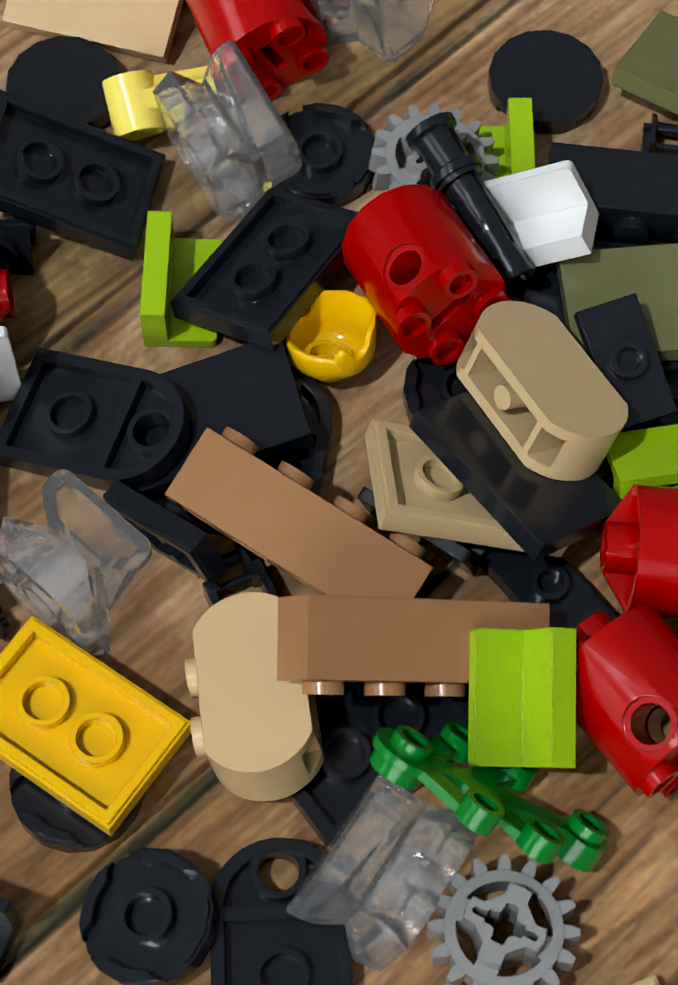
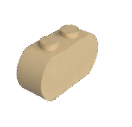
M520 301L497 302L488 306L482 312L456 365L457 377L525 467L542 476L560 481H579L592 476L599 469L627 422V403L553 313L536 305Z
M244 592L229 596L210 607L200 617L192 631L195 657L185 659V674L190 695L192 698L199 697L200 716L191 717L190 719L192 742L197 757L207 756L218 780L230 792L252 801L279 800L304 788L315 777L323 764L324 755L316 695H302V681H277L278 596L264 592Z

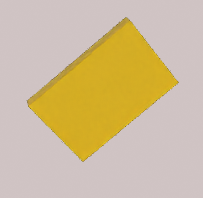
M32 615L0 653V760L112 837L191 734L190 721Z

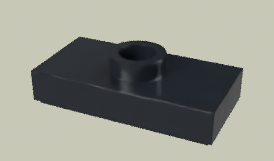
M636 293L575 313L574 319L587 355L628 405L627 422L621 431L673 415L677 412Z
M118 480L102 496L104 504L127 534L206 582L216 584L229 568V565L208 533L196 527V523L191 516L175 503L167 500L160 506Z
M496 548L482 558L481 568L511 602L550 604V627L575 628L586 618L599 611H604L611 621L616 618V614L563 556L547 555L537 561H533L523 551Z

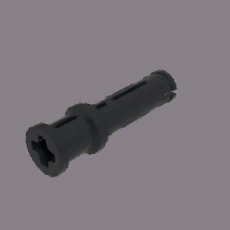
M451 112L435 114L415 126L407 134L405 141L411 151H418L433 176L430 181L432 188L441 191L445 197L449 198L463 223L504 279L505 291L517 287L527 280L526 277H531L536 270L522 251L504 217L486 190L480 178L482 164L477 155H469L455 131L457 121Z

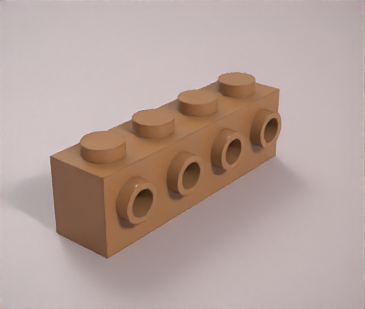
M227 426L221 435L208 427L206 428L165 493L169 501L320 595L414 598L433 568L421 560L426 552L422 546L399 532L392 531L388 539L366 526L371 516L363 509L341 496H337L332 504L310 491L315 483L312 478L284 461L280 463L277 469L269 466L254 456L259 449L256 443Z
M317 594L278 597L277 681H302V695H344V682H364V696H406V683H425V697H465V684H469L470 631L474 628L514 630L549 628L550 604Z

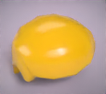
M323 290L284 338V347L288 359L301 374L327 383L342 381L363 371L374 357L378 339V314L364 296L349 290Z

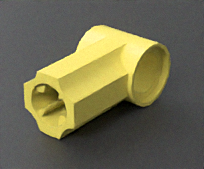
M214 64L153 75V72L150 70L130 71L109 77L102 82L114 135L129 141L155 136L166 130L165 127L222 117L225 113L222 81Z

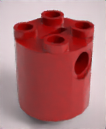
M186 0L225 88L237 94L248 95L250 101L254 104H265L273 101L280 95L282 88L298 82L305 75L321 71L329 63L330 55L326 49L328 37L310 0Z
M426 184L403 185L383 192L363 206L347 227L342 242L343 261L390 335L404 353L418 358H431L433 363L437 365L450 364L460 357L482 312L494 303L510 301L505 293L504 279L444 194Z
M634 484L604 522L600 547V569L624 613L639 605L650 604L661 617L678 618V487Z
M650 604L639 605L621 614L613 621L604 611L594 613L575 627L576 723L637 796L645 794L647 798H650L661 792L666 798L678 790V636ZM668 713L671 727L669 734L665 738L662 734L661 724L663 717Z

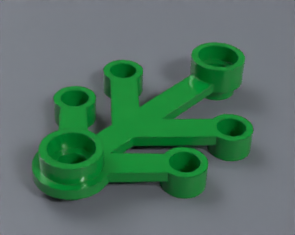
M448 721L438 737L426 738L411 727L399 725L396 729L380 728L372 739L374 751L369 757L370 763L386 780L410 790L416 789L420 782H422L455 813L458 820L468 829L483 836H490L498 825L516 841L518 847L526 855L537 862L550 864L557 856L564 863L577 870L591 872L608 848L605 839L609 834V830L593 814L583 809H575L571 815L560 816L506 790L513 789L525 792L539 772L538 768L481 766L459 768L446 762L453 760L459 764H469L468 727L459 722Z

